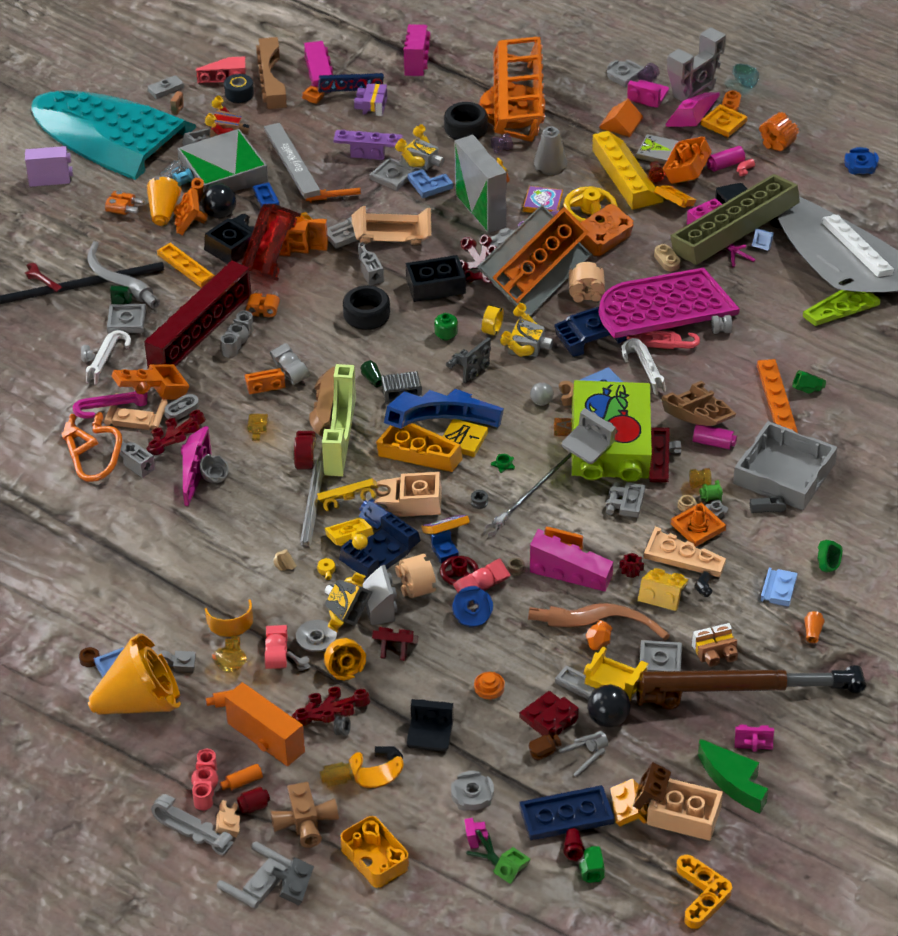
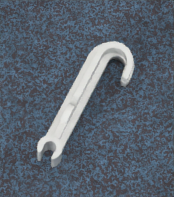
M637 338L625 341L621 350L625 363L628 362V354L636 352L652 384L653 393L658 395V388H662L666 392L664 377L660 375L646 345Z

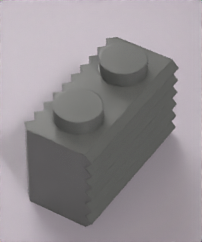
M417 371L405 372L404 374H389L381 377L385 403L394 401L404 391L417 396L422 395V386Z

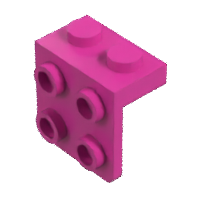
M630 80L628 83L627 99L635 103L658 108L669 92V87L644 80H639L638 82Z

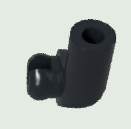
M705 571L696 581L695 588L699 594L709 597L713 592L708 584L711 575Z
M375 746V757H386L389 761L397 756L403 759L402 753L395 746Z

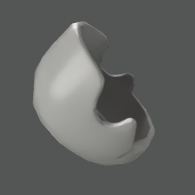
M207 454L201 459L199 469L205 481L220 483L227 478L229 466L227 461L221 458L220 455L211 456Z

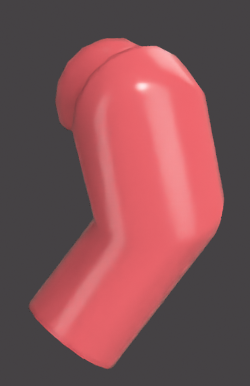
M754 160L743 161L737 166L736 171L740 177L748 174L746 169L755 167Z

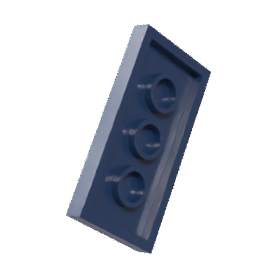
M603 785L519 802V809L530 841L566 834L567 830L571 828L581 831L614 824V816Z

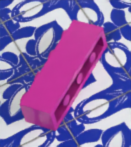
M323 41L304 43L305 60L311 85L318 88L319 75H333V68L330 56H328V48L324 47Z

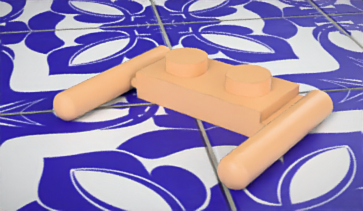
M166 399L161 400L156 414L150 411L117 408L118 405L110 406L104 419V424L150 430L151 428L154 430L161 423L168 401Z

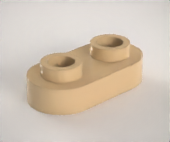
M661 244L655 247L654 257L664 270L673 272L679 269L680 259L670 246Z

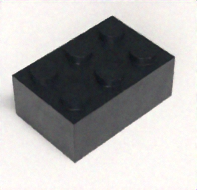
M458 255L406 263V281L414 302L466 294V276Z

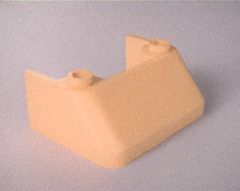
M362 206L352 214V225L356 240L364 244L371 243V241L411 242V245H420L421 242L431 236V208L425 209L419 215L369 214L366 213V206Z

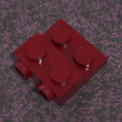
M549 690L520 711L519 718L541 736L549 734L553 738L554 735L557 734L559 736L564 729L577 722L579 708L566 697L560 699Z

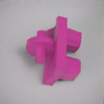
M739 725L735 727L734 747L752 749V752H757V749L773 750L774 728H769L767 725H761L760 727Z

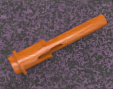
M360 188L331 191L324 189L320 190L321 195L306 198V201L312 203V201L327 200L328 197L360 195L361 190Z

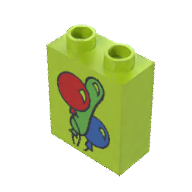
M574 380L572 431L579 425L580 412L586 408L596 413L605 421L612 423L616 427L614 443L593 464H588L572 454V476H582L587 480H597L601 477H619L628 482L637 481L640 478L648 479L652 456L650 383Z

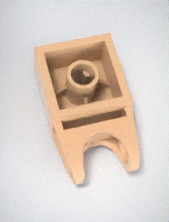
M440 472L401 474V477L377 482L378 488L385 486L388 488V491L382 492L378 488L374 489L376 496L380 497L374 502L378 505H386L387 508L385 510L393 513L395 516L441 515L442 487Z

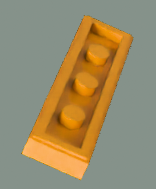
M172 243L157 250L158 256L201 288L215 276Z

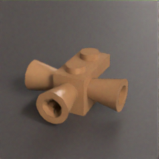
M308 782L288 785L287 791L292 811H270L274 833L294 825L296 834L300 835V844L305 848L315 847L322 841V837L318 832L317 820H339L336 800L334 798L314 806Z

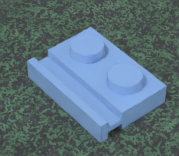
M769 567L761 594V601L768 600L770 601L769 603L789 607L797 580V573L780 569L775 571Z

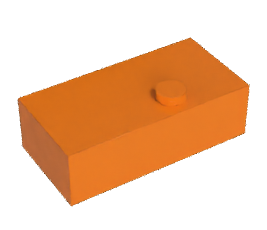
M243 682L225 696L227 723L254 742L262 751L268 752L287 767L305 753L303 724Z

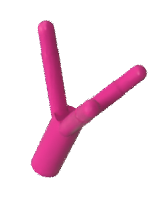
M730 244L726 247L731 252L732 267H735L736 253L755 262L754 258L739 250L746 248V245L734 246Z

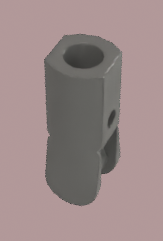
M774 496L750 499L751 513L783 512L786 510L784 497Z

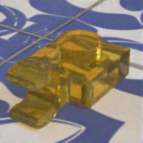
M249 414L248 432L253 433L252 441H260L261 432H267L268 414Z

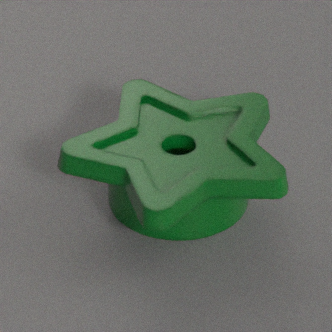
M498 454L496 461L491 462V466L497 467L500 473H503L506 469L514 470L515 466L512 464L514 457L508 454Z

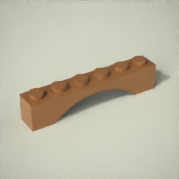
M278 37L259 38L256 52L263 103L267 104V109L287 108L285 84L278 81L271 73L273 66L280 60Z

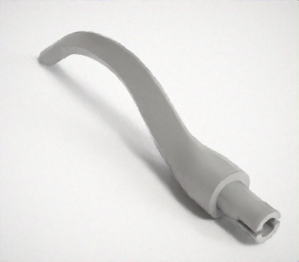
M97 241L92 243L87 259L90 267L97 275L112 283L129 287L130 292L142 303L146 302L151 308H157L160 305V300L153 295L152 288L146 283L131 276L104 268L98 262L95 255L99 243Z

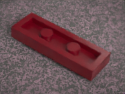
M651 427L652 456L649 482H669L670 428Z

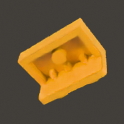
M634 779L610 788L615 823L619 827L637 819L643 824L647 823L648 807L646 803L641 810L632 807L639 786Z

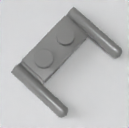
M255 841L252 843V849L269 859L247 882L243 890L241 891L223 880L217 883V888L254 909L259 906L260 902L262 903L281 881V879L270 875L273 867L275 866L286 872L291 863V860Z

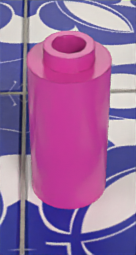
M736 146L712 154L706 162L707 167L715 172L745 161V152L741 146Z
M697 424L695 426L693 442L729 450L732 446L735 447L737 436L734 435V431Z

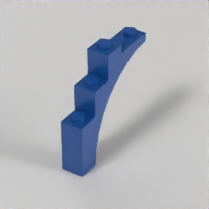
M454 389L447 396L429 390L422 397L404 391L387 406L384 423L402 429L408 424L417 421L446 418L474 421L498 428L501 424L504 408L472 398V394L458 389Z

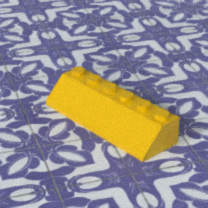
M609 131L593 134V153L632 210L664 202L663 197L654 192L656 187L622 139Z

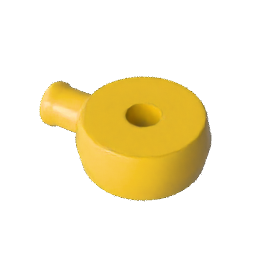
M324 558L318 562L317 570L319 574L325 576L326 580H331V575L335 572L336 565L333 560Z

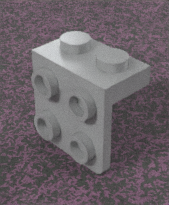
M584 408L580 412L579 425L562 441V447L588 464H593L614 443L616 427L612 423L600 418L596 413Z

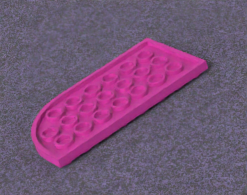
M698 268L616 284L603 294L599 305V317L612 337L620 338L712 320V316H735L739 314L740 309L705 268Z

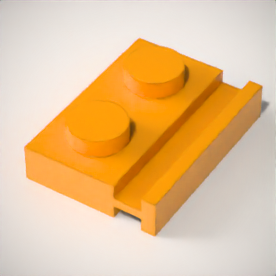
M656 186L654 191L680 207L694 206L696 199L671 186Z

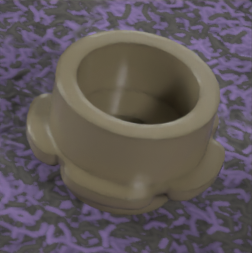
M520 558L510 559L506 567L513 576H519L526 571L524 561Z

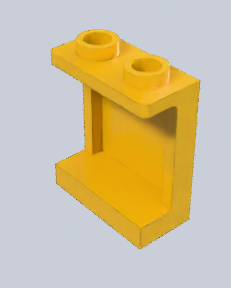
M602 647L598 653L595 652L592 662L590 664L587 663L583 673L586 675L584 684L594 688L607 684L619 686L628 694L631 701L636 694L640 672L647 671L649 663L640 661L636 668L607 658L605 656L607 648Z

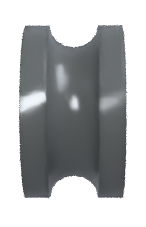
M483 490L474 491L471 494V505L476 509L485 508L488 505V494Z
M337 716L333 724L334 733L336 735H341V733L342 735H348L351 728L349 717L342 718Z

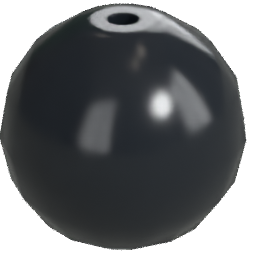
M221 183L213 184L204 190L201 197V205L205 213L215 219L225 218L236 207V195L227 185Z
M607 684L599 686L592 692L588 699L587 708L590 718L597 725L610 728L617 727L625 721L630 713L631 704L628 694L621 687Z

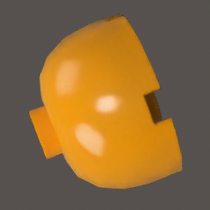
M336 639L326 648L324 664L328 672L336 679L350 680L355 677L353 676L354 674L364 669L366 653L352 639Z

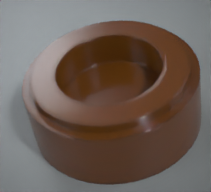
M93 647L81 650L79 653L80 664L84 667L96 666L94 658L100 656L99 651Z

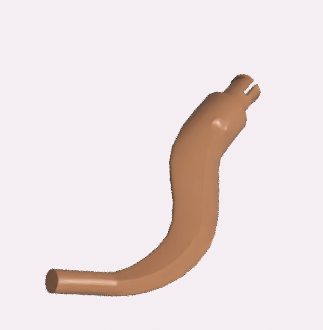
M610 603L592 604L576 610L550 606V610L530 607L528 620L548 622V626L552 627L585 626L606 617L621 616L646 624L663 640H667L670 636L668 632L644 614L625 606Z

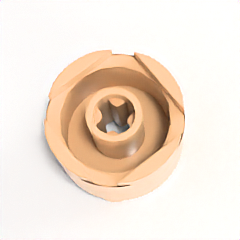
M581 262L576 264L573 270L571 268L568 274L569 293L573 300L578 303L583 300L600 301L605 292L603 268L601 267L600 269L593 262Z
M425 554L400 560L399 565L395 566L396 574L401 578V592L404 597L408 596L413 599L436 591V587L433 588L432 583H436L434 570L430 561H425L424 557H427Z

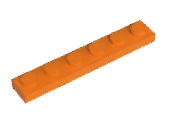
M776 359L758 360L757 368L773 422L798 433Z

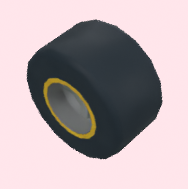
M234 74L224 81L225 97L228 101L244 103L251 100L254 96L253 80L250 76Z

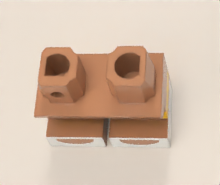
M730 623L712 627V630L711 628H706L693 632L692 647L701 663L707 662L709 667L717 666L720 663V658L723 657L728 662L737 660V639H734Z

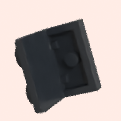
M412 699L407 747L447 751L454 721L453 703Z

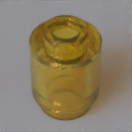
M340 762L323 766V771H320L322 784L326 783V786L330 787L352 780L349 763L344 764Z

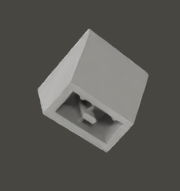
M385 565L380 566L362 584L363 588L372 591L366 604L371 625L395 621L394 613H397V604L394 599H397L395 587H391V584H393L392 575L390 572L387 573Z

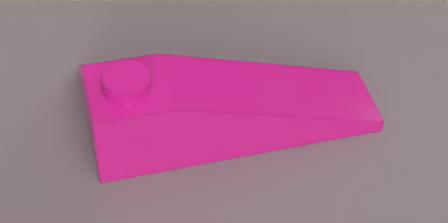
M706 92L684 100L666 122V127L697 126L718 99L720 92Z
M207 426L189 436L186 443L181 447V455H183L184 505L187 507L202 477L199 469L201 459L207 454H212L209 427Z

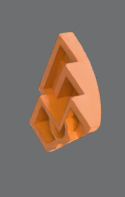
M327 219L306 220L288 227L276 247L274 255L290 256L291 252L309 253L310 249L327 251Z

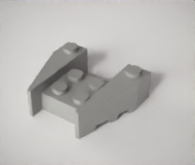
M710 27L700 34L698 55L694 57L680 49L668 55L667 71L674 98L683 102L706 87L711 90L714 89L717 79L714 77L716 68H720V54H724L725 34Z

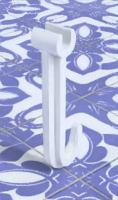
M117 330L106 336L92 365L86 368L87 383L92 378L95 385L99 383V375L117 340H126L125 348H129L131 345L130 335L124 331Z

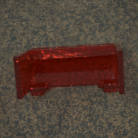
M263 204L242 265L249 267L250 274L272 281L279 280L280 268H278L276 262L286 233L295 227L297 223L296 217H300V213L276 204Z

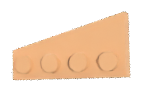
M656 526L644 552V559L700 573L705 571L716 577H721L726 564V558L704 548L700 550L689 541L685 543L677 539V536L672 533L665 534L661 532V528Z

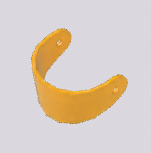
M248 600L249 610L244 615L234 619H217L209 614L207 608H204L207 625L210 630L216 635L223 637H234L246 632L253 624L251 600Z
M356 752L349 759V765L356 783L365 788H378L394 781L401 773L404 765L403 759L400 756L385 764L369 768H361L363 755L360 752Z

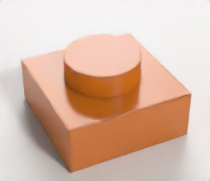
M310 85L303 92L302 99L317 104L324 97L325 92H318V88Z

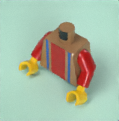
M217 95L211 104L219 110H216L214 115L209 113L205 117V124L210 127V138L236 129H240L243 134L249 135L250 125L242 124L241 115L230 113L225 106L223 107L221 105L223 98Z

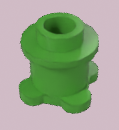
M715 480L714 485L703 484L702 488H700L701 500L704 499L705 503L711 500H720L722 503L723 491L719 480Z

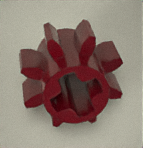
M629 553L624 555L623 560L619 561V568H621V574L634 578L640 576V571H644V563L642 562V557Z

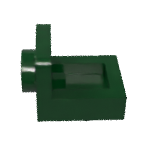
M111 286L110 288L111 304H131L133 296L129 292V287Z

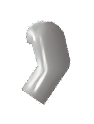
M88 345L81 347V359L84 363L95 359V353L90 350Z

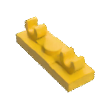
M371 478L321 492L317 496L318 500L323 503L324 509L329 511L328 506L331 502L334 503L336 509L339 508V502L336 499L351 500L355 498V495L360 494L361 499L365 501V495L368 492H371L373 499L376 498V492L373 489L378 488L377 482Z

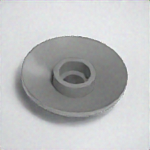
M311 620L298 628L296 641L301 648L307 651L320 652L326 650L329 644L336 640L337 633L328 627L329 622Z

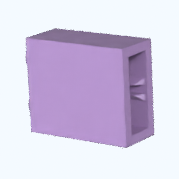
M66 146L25 149L29 187L70 184L73 168L69 166L71 154L67 153Z

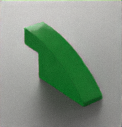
M700 739L698 757L711 779L733 800L760 814L767 803L768 788L754 783L758 777L759 762Z

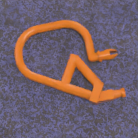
M98 412L95 415L94 422L92 423L93 433H112L115 435L116 442L107 468L99 474L86 475L82 470L79 455L99 443L95 437L76 427L75 420L77 416L70 414L69 420L66 422L62 432V437L67 442L78 477L86 482L104 479L114 470L122 446L120 431L113 426H102V412ZM79 436L87 441L76 448L74 439Z

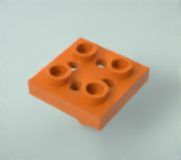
M191 187L183 195L180 204L174 208L176 233L183 235L193 220L199 221L202 224L207 220L208 214L199 210L198 192L195 188Z
M703 503L696 504V506L694 505V507L671 519V525L689 542L693 543L695 547L726 531V524Z

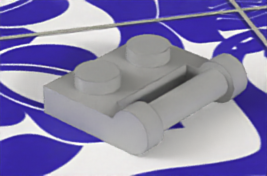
M352 217L327 228L328 241L336 249L358 241L353 229Z

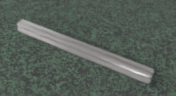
M316 460L314 462L300 539L302 547H310L319 502L317 494L320 493L324 473L323 460Z

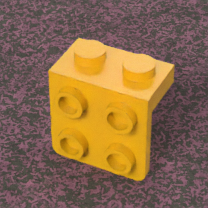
M654 568L642 578L637 601L676 611L681 591L688 584V579L679 573L671 575L665 573L663 569Z

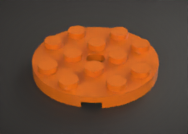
M508 82V97L534 95L533 87ZM493 86L482 95L479 103L486 110L488 123L494 125ZM534 100L508 102L509 116L534 114ZM534 119L507 122L505 128L518 129L532 125Z

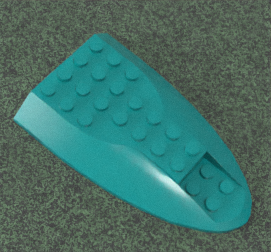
M84 91L47 92L35 97L31 106L35 120L56 141L80 156L133 180H136L146 172L144 161L176 133L184 135L196 128V124L150 106L114 96Z

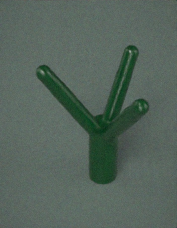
M477 830L476 833L488 854L467 851L466 854L489 859L496 867L500 858L494 853L489 832V839L486 840L481 831Z

